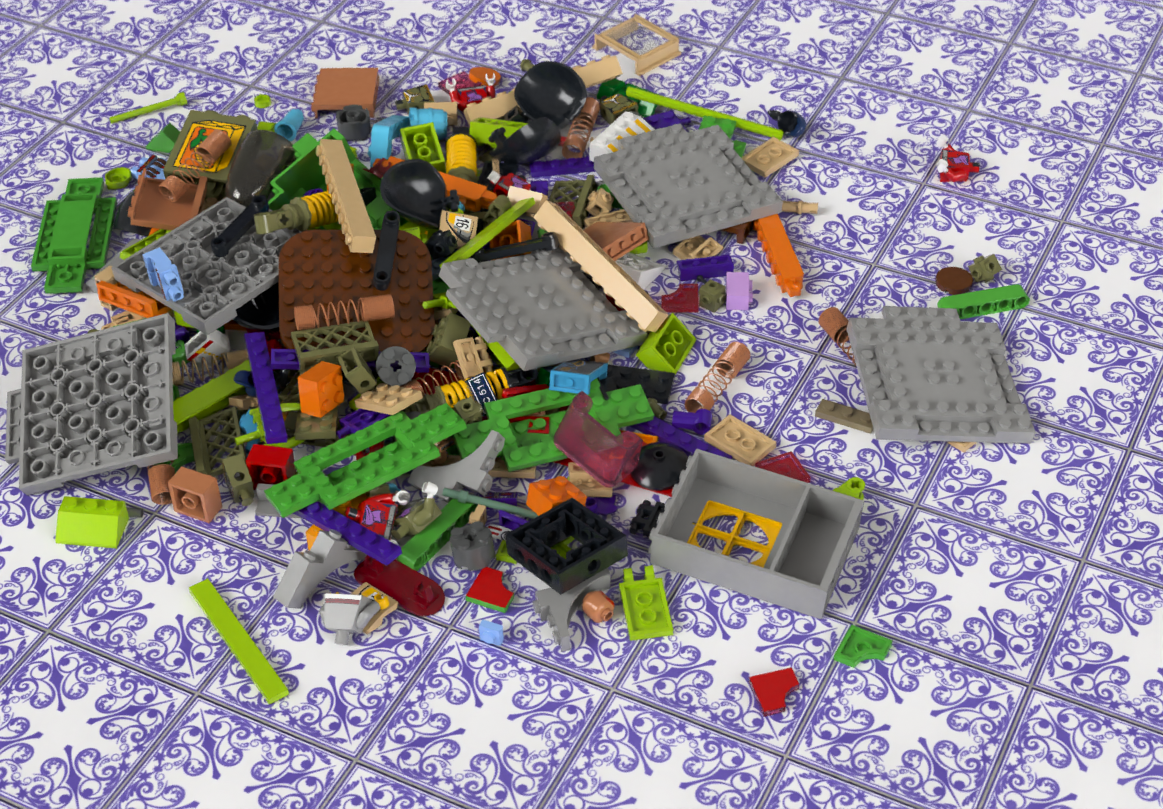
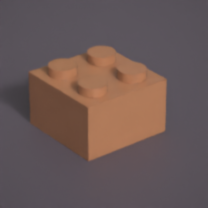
M181 466L168 482L173 508L177 513L210 523L223 507L217 478Z

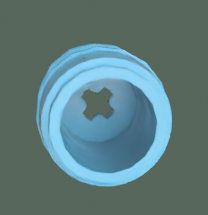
M410 107L409 127L433 122L438 140L447 138V111Z

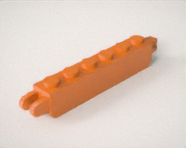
M390 156L388 160L383 162V165L387 167L388 162L393 163L392 166L405 160ZM377 158V159L375 160V162L373 163V167H374L381 159H378V158ZM439 172L446 184L447 195L450 196L451 190H457L459 201L463 203L465 209L474 212L480 211L481 208L488 209L489 205L497 198V194L488 191L487 186Z
M778 214L753 220V229L757 231V239L762 243V251L766 253V260L771 265L772 275L776 276L777 286H780L782 293L787 292L790 297L801 296L804 273Z

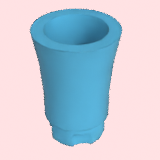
M299 109L290 110L275 125L274 131L276 136L285 142L293 141L303 123V112Z

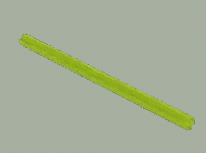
M630 86L626 90V95L702 118L703 116H713L715 118L736 121L737 128L771 138L775 137L781 140L784 134L783 130Z

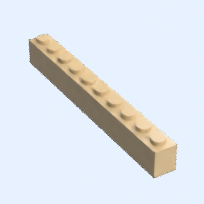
M606 55L598 62L592 60L587 62L586 66L581 67V65L572 68L581 77L586 89L618 78L623 74L616 55L612 57ZM515 88L510 93H506V91L501 92L493 99L491 97L484 98L479 104L473 102L466 105L467 108L463 112L469 128L470 121L479 117L502 119L505 118L504 115L516 105L519 106L514 97Z
M320 139V145L316 147V156H319V165L322 166L325 183L329 186L332 204H335V213L339 216L338 221L342 225V234H345V243L349 246L350 252L373 253L376 235L342 140Z
M546 200L534 216L539 222L537 225L547 232L556 233L560 244L559 247L571 255L570 258L582 266L581 269L585 273L593 277V282L604 288L605 294L615 299L617 306L627 311L626 315L629 318L638 322L640 329L645 332L651 331L655 333L668 317V314L556 203Z

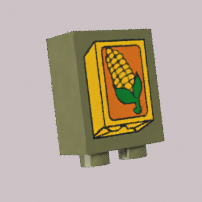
M190 110L163 169L165 179L168 176H173V171L179 170V165L185 164V159L191 158V153L196 152V148L215 129H219L229 136L232 143L215 163H211L210 167L202 163L197 153H194L192 158L199 161L205 167L206 172L199 171L193 165L191 159H188L186 164L196 169L200 176L208 177L205 199L213 197L221 201L228 194L239 196L261 144L256 120L245 115H238L236 117L222 115L213 110H206L204 112ZM201 158L206 164L210 165V163ZM193 160L195 165L200 170L204 171L203 167L198 162ZM185 165L180 167V170L192 177L194 184L199 183L200 178L193 177ZM188 167L191 173L198 177V174L192 168ZM176 171L174 173V176L180 178L185 183H188L184 180L179 171ZM181 172L192 183V180L185 173Z

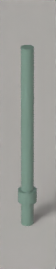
M445 487L443 489L442 496L458 499V502L466 504V502L484 505L488 508L503 510L530 519L538 517L532 510L471 495L468 491H456Z

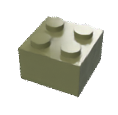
M450 312L446 318L443 317L439 325H435L432 332L433 340L430 341L427 347L429 361L449 367L450 363L457 359L453 342L467 338L471 325L467 319Z

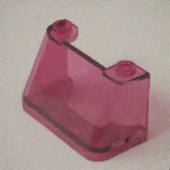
M581 391L573 398L555 432L554 445L601 485L608 488L614 487L637 467L643 440L630 431L623 432L617 437L588 414L592 409L593 401L585 392Z

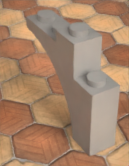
M491 430L479 448L466 458L441 467L420 465L414 468L407 482L421 491L425 482L436 484L438 491L434 497L447 503L453 498L442 496L444 487L456 491L466 488L485 496L486 492L491 489L494 479L488 472L494 467L495 459L504 447L505 438L500 433Z
M330 529V531L320 530L310 551H295L273 597L286 608L301 609L307 597L325 577L349 562L365 560L367 554L347 544L348 542L341 538L342 534L333 529Z
M608 568L562 595L552 588L535 591L536 600L532 601L535 614L539 613L541 621L547 620L549 628L553 627L554 642L559 644L562 652L570 650L569 624L577 609L583 604L582 601L586 594L591 591L611 589Z

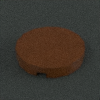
M946 267L937 272L935 282L941 291L944 292L945 290L949 294L957 295L969 291L970 287H972L973 278L963 268Z

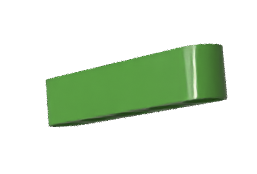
M1014 284L946 296L938 301L937 307L957 309L959 318L965 319L1021 309L1029 304L1030 298L1021 285Z
M453 498L441 510V515L420 533L414 535L401 548L402 554L397 557V561L416 571L420 570L450 541L451 530L461 528L469 522L470 514L475 512L477 504L469 502L465 504Z

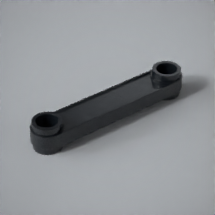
M258 195L252 198V202L218 237L212 239L211 248L216 257L228 255L229 250L255 224L254 214L269 212V204L265 196Z
M393 210L387 211L383 217L373 276L374 287L380 291L387 290L390 285L397 246L400 216Z
M548 232L536 239L486 250L480 248L470 258H474L480 263L539 249L550 251L559 247V241L555 232Z

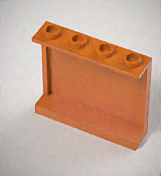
M105 281L96 283L99 300L140 316L150 318L172 310L143 291L136 293L120 282L114 285Z

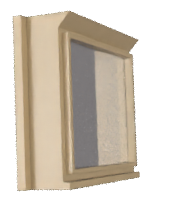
M637 14L599 35L594 33L595 45L592 46L593 49L597 51L608 45L635 61V74L638 76L681 55L678 37Z

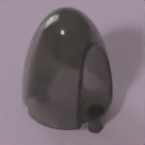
M255 130L249 132L241 142L230 167L225 187L226 197L245 207L252 202V198L258 195L265 196L268 201L272 199L275 195L271 191L273 187L269 182L297 160L294 156L293 144L283 136L271 131Z

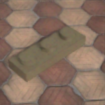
M825 399L821 400L815 411V417L870 434L873 431L872 421L868 412Z

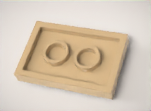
M772 137L744 155L742 160L753 172L765 178L798 157L799 150Z
M381 383L376 386V389L361 394V397L354 401L356 408L394 415L419 401L423 396L420 390Z
M731 414L704 434V441L733 456L735 460L751 466L756 465L776 448V441Z

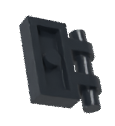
M644 500L637 508L636 517H633L630 522L629 532L636 534L638 530L643 529V536L649 537L652 528L657 527L659 514L665 511V503L657 501L653 507L650 506V501Z

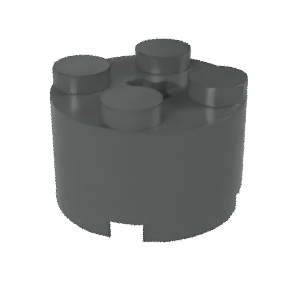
M347 105L343 107L342 111H337L338 132L345 137L346 141L368 139V135L371 132V123L367 108L365 110L362 109L361 105Z
M399 346L383 350L375 361V371L378 378L383 383L391 386L406 384L412 379L416 370L414 356L407 349ZM397 361L400 369L394 372L390 364Z
M476 521L471 525L451 530L450 545L454 564L458 568L462 569L463 566L468 567L470 571L479 570L490 565L493 557L495 559L496 553L492 532L482 522Z

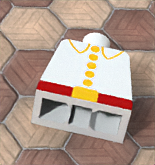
M218 330L209 335L199 331L184 344L187 360L192 361L194 359L195 362L202 363V357H204L208 365H212V355L215 356L218 363L221 360L222 353L228 359L227 352H233L227 335Z

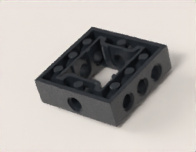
M574 498L568 499L505 534L507 554L560 595L628 556L627 536ZM572 536L583 545L574 550H569L566 553V559L560 556L557 550L551 549L552 546Z

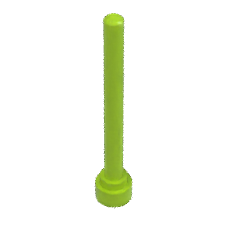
M181 92L172 99L109 117L110 123H115L175 104L177 106H184L188 103L184 92Z

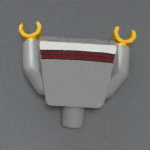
M336 592V594L325 593V602L320 608L319 613L325 629L336 632L335 644L348 645L349 633L361 634L371 618L380 609L383 610L389 606L388 597L385 596L382 599L380 594H376L374 596L375 601H372V599L363 595L339 594V592Z

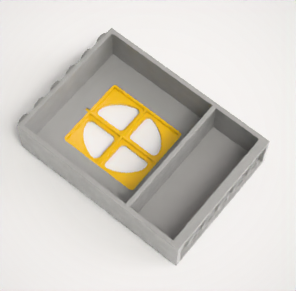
M696 448L693 456L690 455L687 460L686 470L683 469L681 471L679 484H675L673 487L671 499L668 498L665 503L664 513H660L658 516L657 527H653L650 532L649 540H652L648 549V554H651L650 563L822 620L859 530L864 500ZM730 515L738 518L731 533L703 525L706 520L716 516ZM746 521L755 523L764 531L768 538L767 545L739 537ZM705 534L725 541L726 545L722 553L719 554L701 548L696 538L697 535ZM735 545L763 554L760 559L750 563L729 557Z

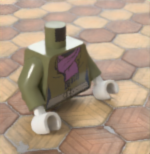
M425 482L422 486V492L427 493V497L410 501L406 505H398V514L395 516L393 524L395 528L391 531L394 538L401 540L403 537L418 534L442 514L435 503V499H433V496L438 491L436 484ZM407 492L408 495H402L400 497V500L409 501V492Z

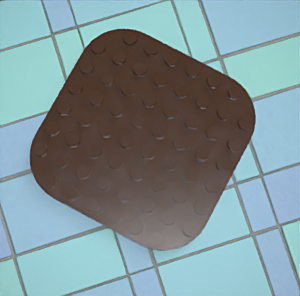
M373 229L376 235L373 253L350 252L349 246L345 243V234H342V230H308L291 237L283 245L279 254V331L284 346L287 349H295L291 338V332L298 331L294 315L295 306L311 304L317 317L319 303L323 304L327 315L329 302L333 303L337 313L340 300L344 303L346 311L348 301L350 299L353 300L357 310L359 298L391 294L395 317L386 320L369 321L375 341L377 340L379 345V351L382 352L393 346L403 347L409 352L421 353L424 351L430 341L433 340L432 332L435 327L434 308L424 309L422 305L424 301L433 300L431 256L426 245L415 235L399 230L391 282L387 290L380 291L374 287L373 276L381 229ZM350 301L349 319L350 322H357L356 313ZM340 302L339 320L340 324L347 323V319ZM331 303L329 309L330 326L337 325ZM320 305L319 326L325 327L327 323ZM359 305V318H360V321H363V320H362V316H361L360 305ZM365 327L357 328L356 331L363 333ZM344 331L337 332L341 336H344L346 333ZM319 334L317 337L324 339L327 335ZM350 335L348 338L355 341L358 337ZM301 337L297 338V340L305 342L307 338ZM331 338L329 340V342L336 344L339 341L334 338ZM312 341L309 345L317 347L319 343Z

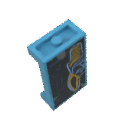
M580 359L564 362L551 370L549 390L589 395L591 381L597 377L600 380L607 378L608 363Z

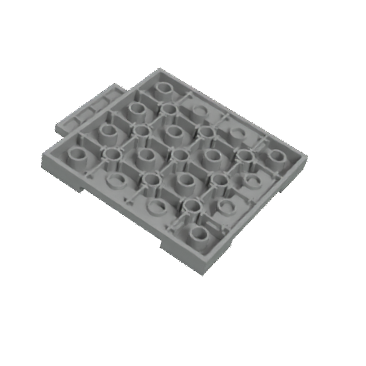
M674 124L669 127L619 139L618 146L622 150L594 157L595 171L633 222L645 223L649 237L647 241L653 248L782 213L783 201L766 181L761 182L733 149L734 143L719 125L687 133L681 124Z
M226 197L111 267L115 280L136 293L143 291L181 314L184 322L209 335L237 316L236 309L279 282L280 251L291 237L301 233V231L297 228L293 230L283 228L267 234H256L254 224L229 250L228 255L216 257L211 248L212 239L218 237L246 208ZM159 247L162 249L171 263L177 266L184 291L182 299L175 302L172 299L166 301L159 285L152 286L142 254Z
M560 247L550 251L539 249L532 251L531 254L480 263L474 258L442 263L439 276L450 288L446 292L447 298L487 343L498 342L523 371L640 346L648 334L638 327L636 320L626 315V310L618 311L580 271L582 266L574 262L570 258L571 255Z
M883 306L881 311L883 319H849L847 333L876 439L1031 444L1036 432L1026 404H1021L1004 356L1006 347L997 323L961 322L957 309Z
M169 313L22 350L21 389L7 392L5 461L8 464L19 462V489L24 494L31 495L64 487V482L127 466L137 465L139 468L178 459L177 423L173 419L172 355L176 354L175 320Z

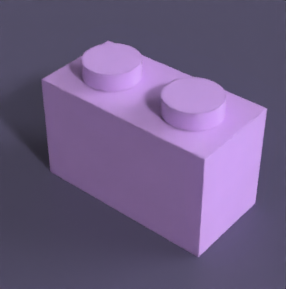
M727 272L726 310H748L749 303H752L753 292H749L752 291V280H749V272Z

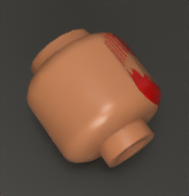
M591 591L586 594L582 601L583 612L595 623L608 621L614 614L615 605L613 600L602 591Z

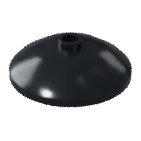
M665 442L649 443L637 449L631 456L629 461L630 475L637 484L644 488L656 491L669 490L675 484H679L681 471L687 468L688 456L676 445Z

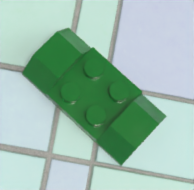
M616 78L601 83L596 99L600 100L602 96L609 98L613 95L621 94L638 103V112L643 117L653 115L656 107L659 106L626 95V90L629 86L651 92L647 89L629 83L626 84L624 81Z

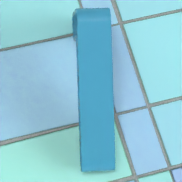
M392 115L373 125L370 168L373 167V163L377 158H385L387 160L391 156L392 140L400 136L401 128L409 127L408 116Z

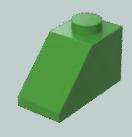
M169 123L145 147L148 150L170 153L180 131Z

